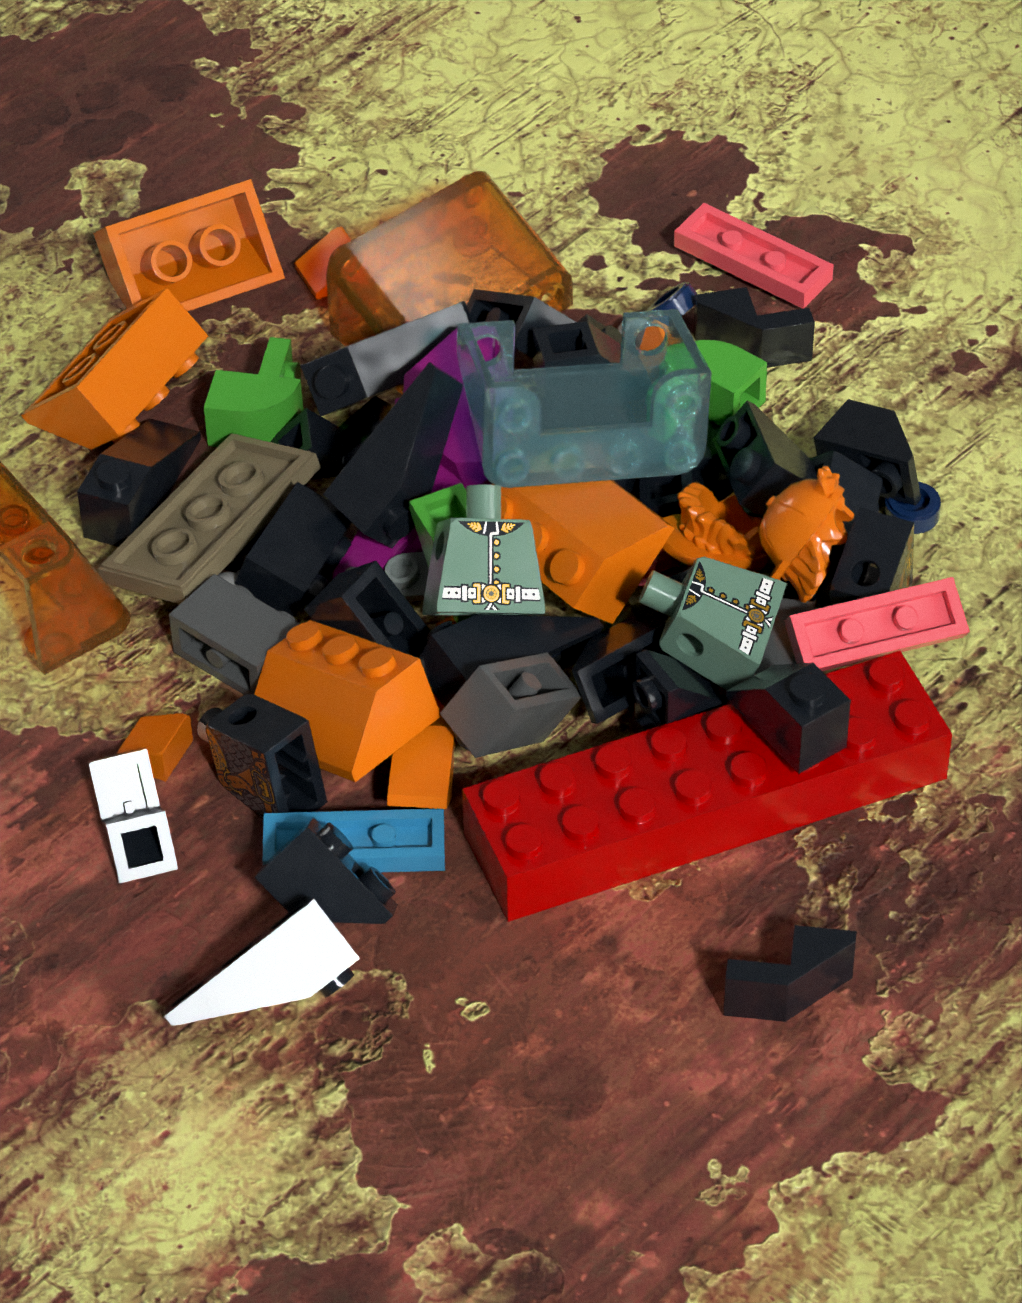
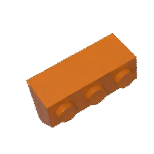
M251 179L106 226L93 233L110 283L126 309L168 288L187 311H191L285 279Z
M165 288L111 317L21 416L32 426L90 450L111 440L115 444L140 426L136 417L143 409L145 411L151 410L168 395L170 390L166 386L167 382L172 377L178 378L198 361L199 357L195 351L207 339L208 334L169 289Z
M559 443L498 474L492 485L501 486V519L530 520L532 524L541 582L574 609L611 624L615 622L675 529L589 461L563 443Z
M313 620L301 623L290 629L286 638L267 651L254 694L309 720L320 769L353 782H357L441 717L420 658Z

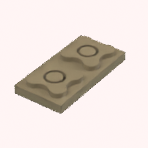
M231 433L101 564L98 571L103 583L181 604L213 574L219 575L247 544L268 525L297 482L305 485L321 469L316 453Z

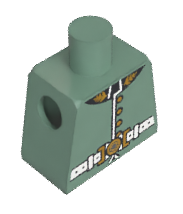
M466 486V518H449L438 522L423 601V615L473 616L475 614L538 616L545 614V601L532 524L530 520L501 519V486Z
M700 557L696 558L682 583L653 570L643 587L638 602L668 616L659 640L661 649L727 691L751 678L760 666L787 583L714 559Z

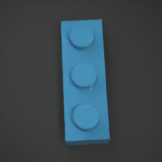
M444 809L264 813L263 865L314 817L322 827L330 822L347 837L354 848L349 853L350 856L365 871L371 866L379 872L445 871Z

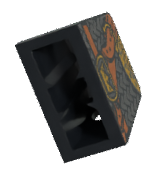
M859 507L831 582L829 606L911 587L913 582L914 522Z
M254 694L243 695L224 710L215 707L203 714L198 723L197 732L201 739L209 743L218 780L227 791L262 819H264V813L316 812L328 802L309 720Z

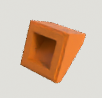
M342 226L330 231L294 262L296 271L316 300L364 284L362 256Z
M183 713L141 717L116 754L145 747L148 751L153 777L166 782L193 742L191 718Z

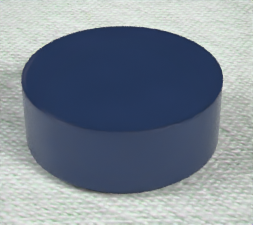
M682 282L659 297L647 309V316L650 320L655 317L670 325L694 306L697 292L689 282Z
M918 482L921 500L916 506L885 498L884 514L914 522V534L931 530L936 526L940 518L941 498L933 487L923 482Z

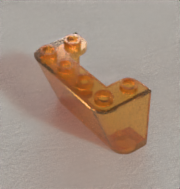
M476 171L465 175L428 198H424L414 206L380 223L350 242L339 246L331 254L327 266L326 280L330 334L345 347L459 302L465 301L467 305L474 289L518 295L526 294V296H533L539 300H542L544 294L551 298L546 304L559 312L573 305V280L571 274L485 171ZM404 385L395 388L401 395H403Z
M0 461V556L24 582L31 626H29L24 637L25 650L33 663L46 675L117 637L129 625L130 612L66 532Z

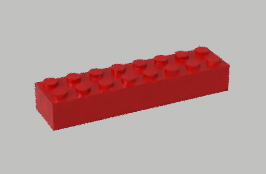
M899 650L825 674L851 700L847 747L800 774L791 767L732 704H728L462 788L464 835L507 921L510 922L945 780L948 773L952 732Z

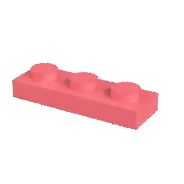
M703 203L674 230L675 247L802 309L833 280L834 264L706 203Z
M953 577L793 614L784 621L796 663L813 662L821 671L871 660L899 650L905 652L963 638L970 632Z

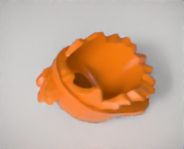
M828 466L818 469L817 479H805L792 483L778 496L773 495L766 502L768 508L759 527L760 544L771 561L776 565L769 577L790 581L803 603H806L813 597L823 580L826 579L827 574L830 573L831 562L829 557L832 545H841L847 541L848 532L844 527L843 521L850 522L854 519V513L845 505V498L842 495L845 489L838 485L840 475L832 473Z
M696 482L690 483L688 487H685L678 493L677 498L681 514L663 517L675 529L662 549L687 566H692L696 558L707 557L756 573L765 568L770 558L760 544L759 527L762 518H754L748 515L738 503L734 493L718 501L712 491Z

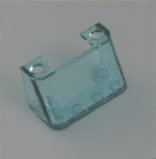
M678 309L623 313L620 363L514 370L515 323L513 320L458 324V364L484 475L491 483L501 487L513 488L672 476L689 472L697 467L703 459L707 442L712 372ZM656 326L664 330V340L657 348L646 351L636 347V337L643 329ZM486 337L495 338L501 343L500 352L495 358L485 362L477 341Z

